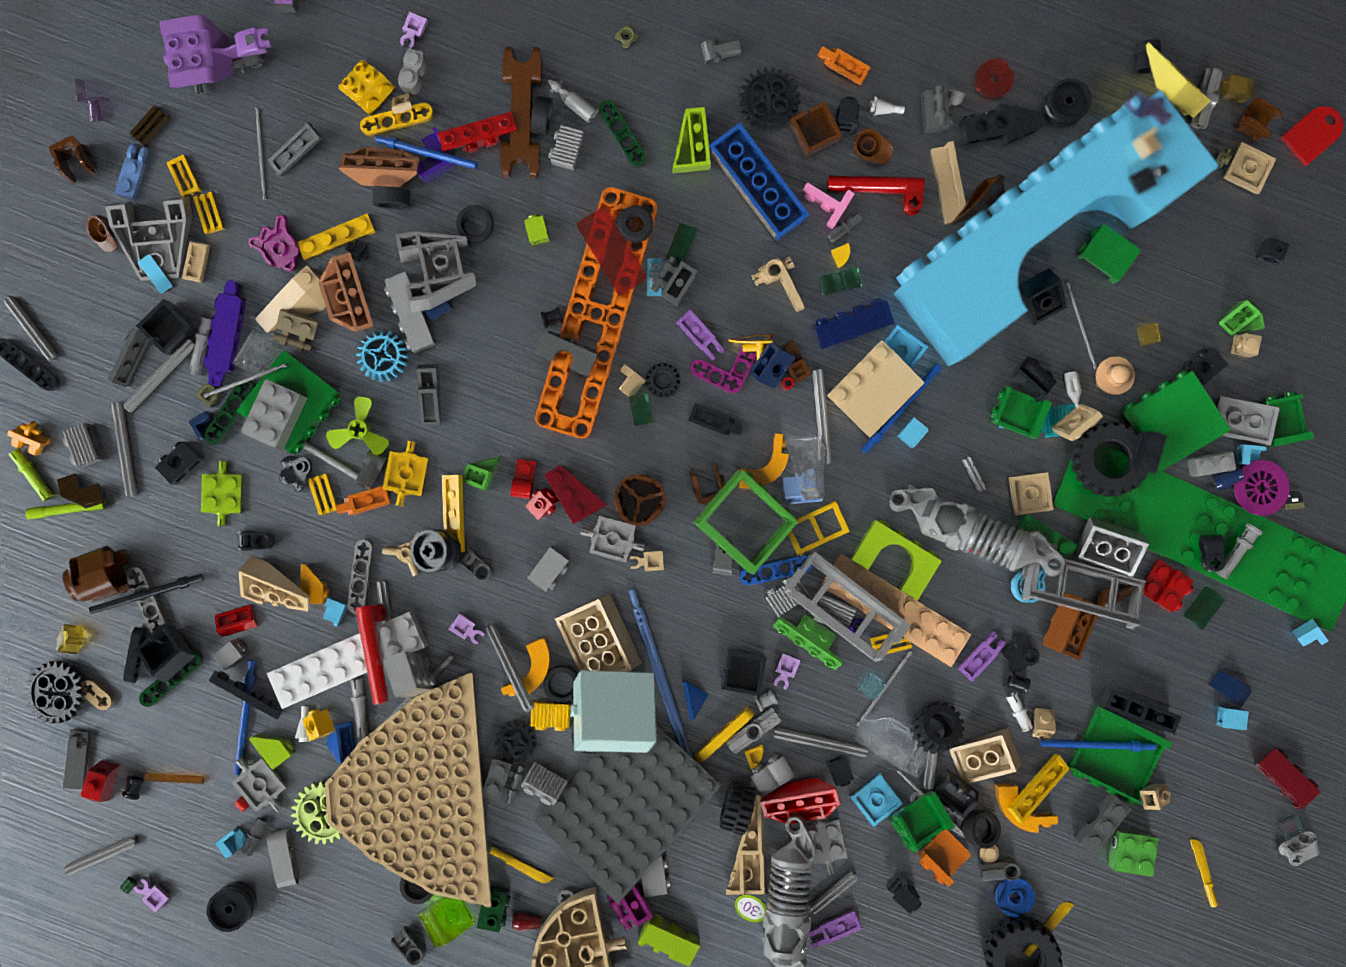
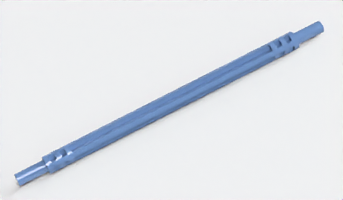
M629 590L628 593L634 608L632 611L676 741L693 757L643 606L640 605L636 590Z

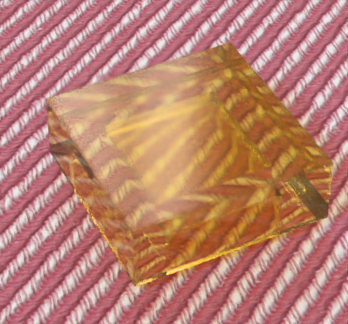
M1157 323L1137 327L1141 346L1161 342Z

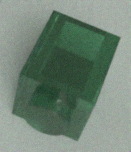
M648 393L629 396L634 426L652 423L653 418Z

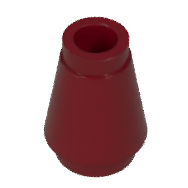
M522 912L513 914L512 930L519 932L540 929V917Z

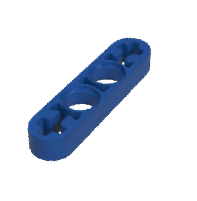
M799 554L765 562L758 569L759 579L754 575L751 576V580L747 581V578H743L747 572L743 568L739 574L740 580L744 585L748 586L792 576L796 572L792 561L795 560L796 564H799L803 558L807 560L809 555ZM782 563H789L791 569L788 572H782L780 570ZM812 564L809 566V568L806 570V572H808V571H810V570L812 569V567H813ZM764 567L772 569L770 576L765 577L762 575L761 571Z

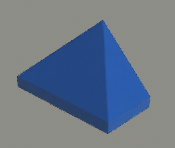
M682 680L690 721H692L697 716L708 694L689 681Z
M352 721L334 725L335 731L329 734L326 746L340 764L355 749Z

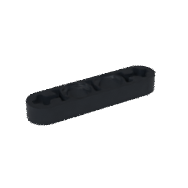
M0 339V357L40 388L46 391L58 389L60 380L54 373L12 341ZM2 344H5L6 348L13 352L3 351ZM18 354H22L24 357V361L21 364L15 362V357ZM36 365L39 372L36 376H32L30 369ZM45 377L47 379H52V386H49L48 382L41 378Z

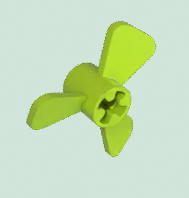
M357 397L354 400L356 420L351 421L347 429L327 431L326 438L334 449L341 448L352 438L364 440L373 454L380 455L389 446V440L372 433L370 424L366 422L372 407V400L366 397ZM357 424L364 428V433L359 432V435L355 434Z

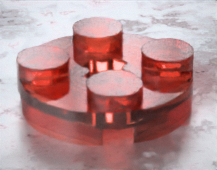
M997 58L984 62L975 74L977 92L992 99L1003 97L1014 83V73L1008 66L1009 64ZM993 74H996V78L999 79V81L993 83L992 80H990V77H992Z

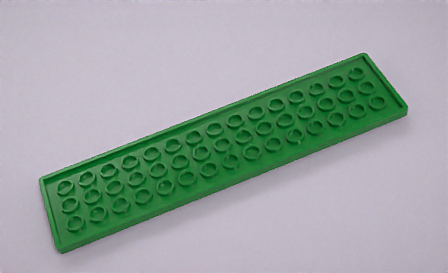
M1102 443L1094 451V465L1103 476L1110 478L1118 477L1126 471L1128 466L1126 454ZM1070 460L1052 500L1054 507L1087 522L1089 517H1093L1144 534L1149 543L1148 550L1305 622L1313 619L1318 627L1325 631H1332L1346 602L1345 554L1262 516L1251 514L1236 504L1157 469L1156 474H1147L1146 479L1141 481V485L1129 493L1111 497L1093 494L1091 490H1086L1082 487L1083 483L1081 481H1077L1075 478L1077 474L1073 472L1071 467L1074 466L1073 461ZM1247 523L1263 532L1253 542L1252 549L1247 550L1228 579H1224L1215 571L1208 572L1203 569L1199 548L1200 536L1221 534L1224 539V556L1226 559L1236 545V538L1240 537L1245 531ZM1211 561V565H1216V562Z

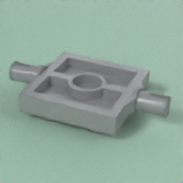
M603 516L598 517L597 525L593 530L582 527L580 535L591 537L589 553L625 563L632 548L643 551L644 548L642 547L645 546V543L634 541L636 525Z
M243 757L238 759L236 763L243 771L231 783L253 810L257 812L260 808L269 804L276 813L283 807L276 798L288 786L276 771L271 769L264 758L251 765H248Z
M839 818L832 820L818 819L811 824H807L809 829L815 830L814 842L817 854L814 864H826L828 875H831V871L832 874L836 873L833 862L838 859L848 858Z

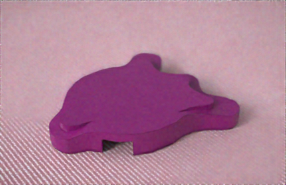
M278 215L273 230L269 226H264L260 236L249 239V246L259 250L269 265L284 268L287 271L296 270L298 266L299 244L288 228L287 216Z

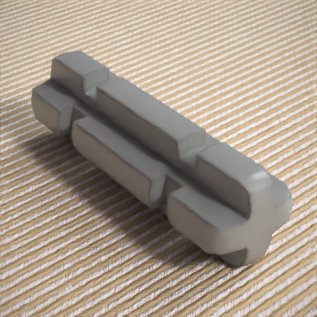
M969 456L963 459L962 462L968 468L967 472L973 483L976 484L977 491L983 492L987 490L988 486L986 482H983L984 478L977 465H974L973 457Z

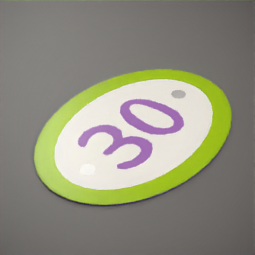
M741 895L735 901V909L743 919L750 922H760L763 920L767 909L760 899L752 895Z

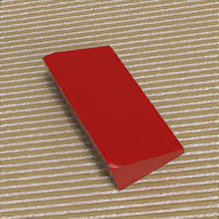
M252 604L215 615L216 632L221 637L258 627Z

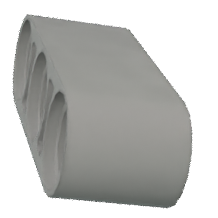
M285 829L268 833L267 844L276 886L281 888L298 884L299 872L290 831Z

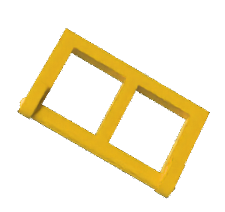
M833 501L796 519L798 521L797 524L810 519L819 539L818 541L800 548L792 530L788 536L796 554L799 555L850 531L838 507V503ZM833 508L842 530L823 537L814 516Z

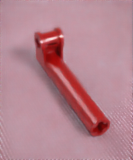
M828 176L827 191L847 192L850 190L851 192L904 194L903 208L905 213L911 216L918 214L923 206L924 177Z
M383 604L356 607L355 610L373 704L385 703L389 701L376 623L386 620V608Z

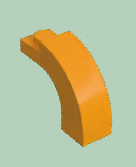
M774 434L772 457L765 467L758 470L740 469L742 471L747 470L755 477L753 480L757 484L761 483L764 486L770 484L785 469L789 454L781 453L786 447V439L783 438V434ZM740 480L738 488L750 489Z
M546 637L526 645L531 658V669L528 675L522 678L528 694L533 692L543 682L550 668L551 653ZM511 683L501 688L503 695L509 694L510 697L516 695Z
M994 783L995 798L1001 812L1017 827L1029 832H1039V825L1040 827H1052V824H1058V816L1053 812L1031 813L1023 823L1017 822L1008 810V806L1018 796V786L1014 783Z

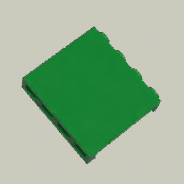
M283 350L269 369L285 363L287 367L264 375L236 411L247 419L265 379L307 397L306 403L284 448L289 453L296 454L305 447L306 440L316 433V427L319 423L326 420L329 410L339 403L342 393L335 390L308 369L291 353Z
M1185 369L1175 375L1176 379L1171 382L1167 380L1158 386L1160 389L1155 392L1151 390L1141 396L1142 399L1140 401L1128 403L1124 406L1125 410L1122 411L1130 425L1135 428L1134 431L1136 433L1152 430L1167 435L1158 466L1160 471L1231 430L1192 370L1187 372Z
M1097 705L1081 740L1123 742L1140 740L1141 742H1155L1156 750L1132 752L1129 749L1076 748L1068 767L1072 770V775L1080 779L1084 776L1090 779L1088 783L1098 788L1102 785L1107 788L1106 792L1116 797L1120 794L1124 796V801L1132 805L1135 802L1142 805L1143 802L1139 800L1141 797L1139 791L1146 787L1164 749H1170L1172 742Z

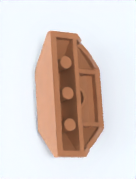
M365 147L354 150L351 153L342 154L339 170L364 186L401 187L417 174L420 160L419 157L402 149Z
M351 253L331 257L318 282L330 320L354 332L374 327Z

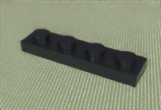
M214 670L209 682L278 720L282 713V708L278 702L274 700L268 701L263 698L264 695L256 690L252 692L247 689L243 682L238 680L235 682L229 678L230 676L227 673Z

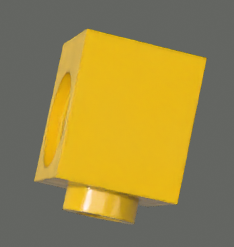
M319 709L308 712L309 716L302 719L310 741L327 736L335 731L328 709L323 711Z

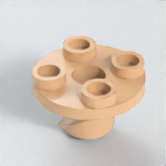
M1109 357L1103 360L1097 367L1095 375L1096 384L1107 394L1118 395L1125 393L1134 383V368L1128 360L1122 357Z

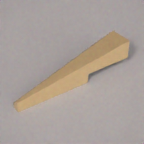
M756 795L752 818L748 830L742 835L735 865L731 872L730 882L726 889V895L767 894L764 820L760 804L762 795Z

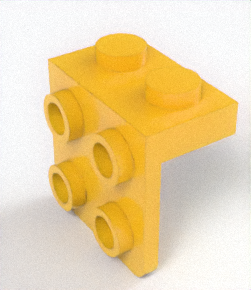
M364 60L356 64L354 69L338 86L344 94L355 101L369 116L395 88L382 73Z

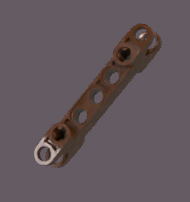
M505 47L502 79L503 83H512L511 112L517 131L510 133V142H501L500 161L503 178H510L512 167L516 163L523 162L529 166L530 178L537 179L540 166V143L531 142L532 87L533 84H542L540 48L533 47L531 58L527 62L520 63L514 59L513 48Z

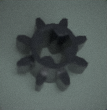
M355 239L353 243L348 241L345 247L351 253L352 259L359 263L361 259L367 260L370 254L367 250L368 245L358 239Z

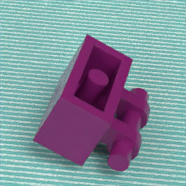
M638 882L620 903H617L609 894L606 896L610 902L609 906L611 909H614L619 917L617 920L620 925L623 924L625 930L632 927L629 921L631 919L637 927L654 916L655 911L647 897H644V892ZM621 904L624 905L628 913H625L623 911Z

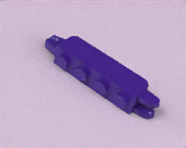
M233 280L226 282L223 293H219L215 299L214 307L216 311L215 316L211 319L212 333L207 341L209 350L208 354L205 355L204 365H206L205 369L209 370L208 384L222 387L226 373L230 374L235 370L246 302L243 298H240V284Z

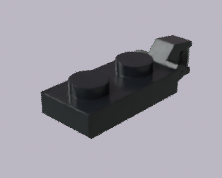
M695 403L688 420L728 436L730 432L740 435L742 430L741 426L733 424L735 419L731 418V416Z

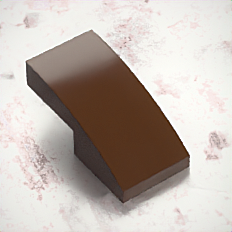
M791 340L781 345L795 356V359L787 369L790 377L794 380V384L811 376L812 374L804 358L801 356L795 341Z

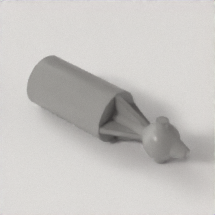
M548 80L551 87L550 92H559L567 107L587 123L594 119L599 111L597 107L577 91L562 88L561 80Z

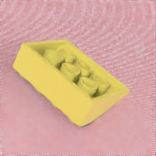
M1149 43L1146 48L1156 87L1163 92L1178 112H1181L1185 117L1190 115L1194 118L1211 100L1173 62Z

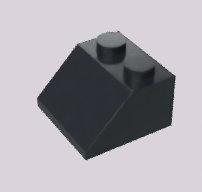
M1050 268L1018 285L1020 298L1027 309L1026 314L1033 325L1067 308L1062 280Z

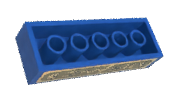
M738 123L709 145L710 154L777 242L808 219L810 214L741 123Z

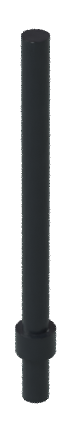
M202 573L191 577L184 576L178 578V581L89 607L90 614H95L174 589L188 588L191 584L204 581Z

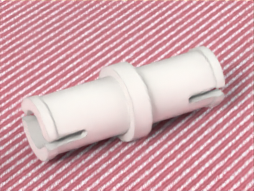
M1012 692L1010 695H1007L1006 699L1013 710L1012 715L1016 717L1022 732L1029 731L1028 727L1032 729L1034 726L1026 713L1028 710L1023 706L1018 692Z

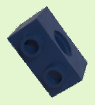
M774 342L768 343L749 373L759 382L775 389L795 359V356L786 348Z

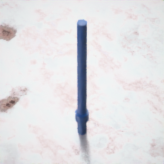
M380 135L375 137L376 143L387 145L391 149H402L472 169H477L479 165L476 161L402 142L395 137L387 138Z
M936 364L922 379L925 383L861 448L865 454L883 439L882 436L941 371L942 367Z
M248 660L246 675H244L243 683L247 686L246 688L251 691L256 679L254 675L255 660ZM245 701L242 703L234 775H240L242 772L236 761L241 757L244 759L250 704Z
M1040 739V747L1129 749L1132 752L1156 750L1155 742H1141L1140 740L1123 742Z

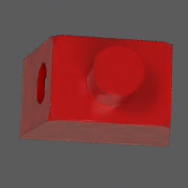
M103 760L99 761L88 770L80 796L96 802L109 801L120 766Z

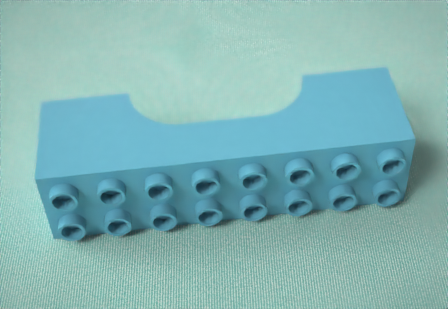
M1161 90L1149 99L1141 91L1113 115H1109L1094 126L1081 139H1077L1066 147L1049 164L1048 162L1028 176L1019 185L1023 194L1015 186L1001 196L996 203L988 208L993 217L990 218L985 210L981 211L957 232L962 238L961 241H958L952 233L927 254L931 261L929 265L922 258H919L896 277L901 287L894 295L949 367L967 357L1027 311L1020 298L1017 282L1018 271L1023 257L1031 247L1072 216L1087 211L1104 212L1118 218L1129 229H1132L1158 213L1219 166ZM1154 127H1157L1158 131L1154 135L1162 148L1142 160L1132 142ZM1165 164L1168 172L1155 179L1157 185L1137 195L1128 178L1146 167H1149L1152 172Z

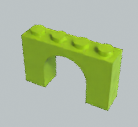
M882 519L879 522L873 520L850 559L869 570L875 558L884 547L892 544L902 546L910 555L911 568L899 590L918 600L942 562L938 559L939 555L930 549L928 552L921 548L923 545L914 539L912 541L905 538L906 534L896 529L894 532L889 528L890 524Z

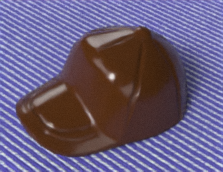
M864 129L858 133L854 140L855 152L863 159L885 164L893 155L892 144L876 130Z
M90 215L86 225L89 237L102 250L106 252L115 251L118 245L113 237L114 233L109 226L108 218L101 215Z
M1133 585L1117 590L1116 604L1132 591ZM1111 587L1098 594V606L1108 608Z

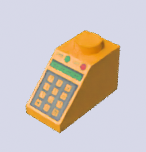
M301 564L300 589L309 595L310 604H324L327 598L330 597L328 583L310 564Z

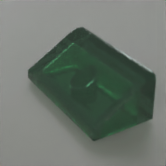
M680 223L666 259L669 260L670 256L677 260V264H680L681 261L685 263L698 228Z
M1205 586L1183 616L1200 630H1203L1225 599L1217 591Z

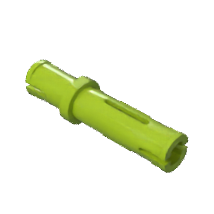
M20 448L9 453L11 459L18 466V471L24 474L43 502L54 496L33 468L34 464L27 460Z

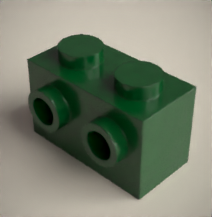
M490 886L492 906L485 907L481 905L477 928L499 933L501 927L506 925L507 915H504L505 907L509 908L511 896H508L509 889Z

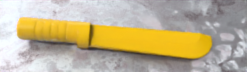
M1191 839V846L1210 906L1217 907L1218 902L1213 890L1214 884L1203 845L1200 841Z
M493 846L489 852L506 861L505 864L516 868L540 883H549L553 880L552 876Z
M1070 902L1061 903L1044 924V927H1047L1052 932L1073 908L1074 904ZM1031 943L1024 953L1030 957L1038 946Z

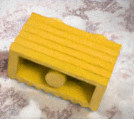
M533 701L534 709L531 710V726H535V730H547V727H554L555 731H565L566 728L570 727L571 702Z

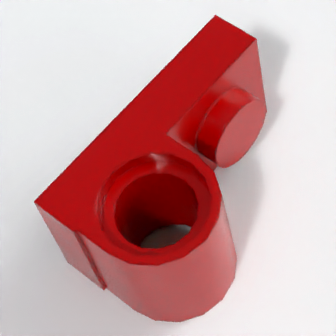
M517 459L515 477L511 486L512 497L531 499L530 496L533 491L537 465L536 461Z

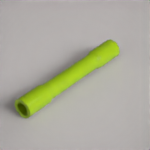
M104 499V503L87 509L75 503L27 508L25 514L26 518L31 520L52 515L101 510L106 508V501Z

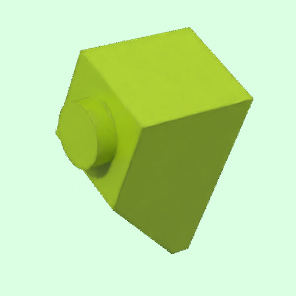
M256 734L249 739L272 770L296 753L292 742L284 737Z

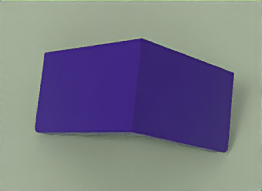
M434 127L432 128L434 133L421 140L426 148L443 152L437 134L439 131ZM450 151L443 152L452 155ZM428 157L419 162L417 172L425 184L457 166V164Z

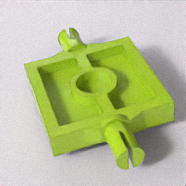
M219 461V472L202 474L201 512L218 515L217 526H226V515L242 513L243 475L227 473V461Z

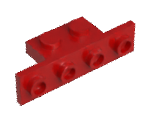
M507 112L438 132L437 134L443 152L462 147L463 152L471 153L477 151L479 147L495 146L496 142H500V135L517 131L512 112Z

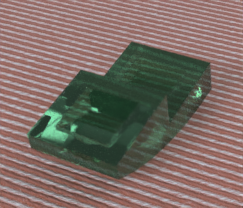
M858 268L818 277L822 296L862 286Z

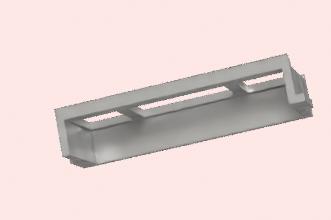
M816 552L810 554L802 567L796 570L783 591L874 662L883 660L894 642L898 644L911 626ZM811 564L828 577L812 600L794 588ZM833 581L871 609L855 633L816 605ZM875 614L894 627L878 651L859 638Z
M1064 559L1065 565L1060 572L1057 594L1036 589L1040 568L1039 562L1023 567L1022 577H1025L1022 600L1035 598L1127 623L1126 628L1135 629V627L1140 626L1139 617L1145 580ZM1055 562L1049 563L1052 566L1059 567ZM1068 570L1111 581L1108 608L1064 597ZM1118 583L1126 586L1133 585L1128 614L1115 610Z

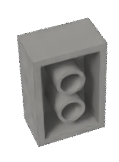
M265 379L241 433L276 449L284 450L307 397Z
M1089 517L1075 552L1079 560L1133 577L1149 543L1144 534Z
M403 651L383 659L395 697L415 698L435 688L436 680L433 674L430 673V662L424 654Z

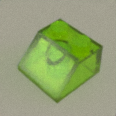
M442 897L417 913L435 948L448 945L475 924L463 900Z

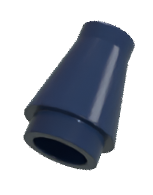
M1240 468L1217 473V475L1213 476L1218 490L1224 489V491L1240 480L1245 479Z

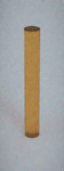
M146 774L145 781L204 784L205 777Z

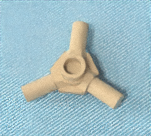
M413 539L410 543H404L398 546V548L383 546L382 554L395 555L403 563L408 564L412 576L420 574L411 557Z

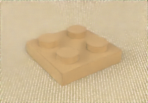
M1241 142L1223 178L1252 193L1259 194L1276 158Z
M1080 404L1079 407L1073 409L1051 428L1054 433L1073 441L1080 438L1088 428L1095 426L1103 416L1098 410Z
M1048 472L1009 477L1014 515L1054 510Z

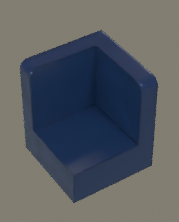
M448 301L424 311L434 321L444 313L448 315L453 309Z
M204 411L189 420L200 441L206 442L204 438L205 431L214 419L211 412ZM215 426V428H218L217 432L221 430L220 427ZM217 432L211 433L210 436L212 438L217 436Z

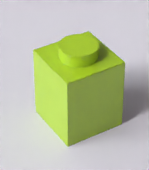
M530 215L528 219L524 220L531 246L550 241L543 215Z

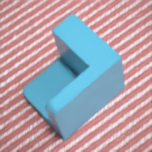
M914 417L904 426L897 437L910 448H914L928 432V428Z
M1246 444L1237 445L1235 464L1248 465L1252 461L1260 460L1261 451H1266L1267 447Z
M329 597L325 602L327 608L323 618L333 622L335 626H340L348 609V603L334 597Z
M1313 619L1292 631L1302 646H1306L1318 639L1321 645L1328 642V639Z
M1218 706L1216 725L1223 728L1246 730L1249 711L1240 708Z
M237 826L217 841L215 845L227 859L244 846L248 837L241 827Z

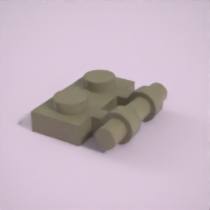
M281 309L276 329L282 330L283 333L282 335L275 333L273 340L280 342L284 346L296 347L299 351L306 350L311 352L313 345L306 343V340H314L319 320ZM290 333L300 336L299 340L290 338Z

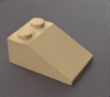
M1008 728L985 734L950 749L958 774L967 784L1016 772L1022 765Z

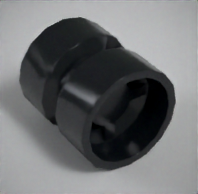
M1149 39L1135 44V53L1139 57L1136 60L1137 73H1153L1146 46L1150 43L1161 52L1160 40Z

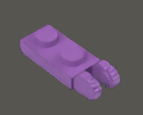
M691 310L676 322L701 351L703 350L712 361L716 358L707 348L710 343L715 346L718 352L723 353L725 351L715 339L716 337Z
M996 631L991 632L957 667L971 682L996 658L998 652L1007 643L1005 639H1001L994 648L989 646L998 635Z
M852 909L820 923L819 926L810 928L807 936L810 937L820 932L823 933L824 937H819L810 943L815 948L861 930L862 926L855 910Z

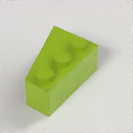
M705 107L685 109L672 174L710 170L711 168Z
M655 913L653 918L644 922L639 931L638 945L643 947L644 944H648L654 947V952L659 953L662 951L668 955V958L689 967L700 948L699 938L691 932L685 933L675 923H667L661 915Z

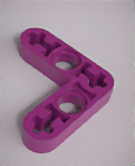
M741 347L729 373L700 359L692 362L690 371L695 377L734 394L741 389L757 356V352L755 351L754 354L751 353L748 359L751 360V363H749L747 360L740 358V355L743 357L746 355V352H743V347ZM739 362H743L747 366V370L744 373H739L736 370V365ZM701 363L703 369L707 370V367L712 369L708 372L707 378L703 377L705 373L702 371L696 373V369L693 366H698ZM714 371H718L721 374V380L718 382L711 380L710 375ZM725 375L729 376L727 378L728 381H737L738 388L731 390L729 389V384L725 383L724 386L720 384L724 381Z

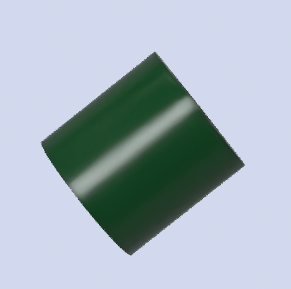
M128 876L120 885V889L124 893L129 894L138 883L133 877Z

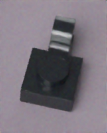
M1165 164L1152 172L1149 167H1146L1128 179L1136 194L1139 195L1156 186L1157 182L1155 179L1166 174L1168 169Z

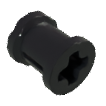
M556 307V310L540 312L545 329L555 323L560 322L563 324L559 307Z
M1012 671L1007 677L1005 687L1016 689L1025 695L1030 687L1031 679H1024Z
M129 775L127 776L128 782L125 791L122 792V796L127 799L138 800L140 798L141 784L144 783L145 779Z

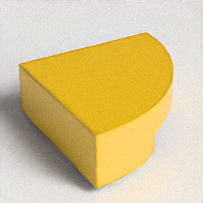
M849 243L831 250L838 269L847 262L850 256Z
M762 744L744 750L750 769L755 768L763 757L764 749Z

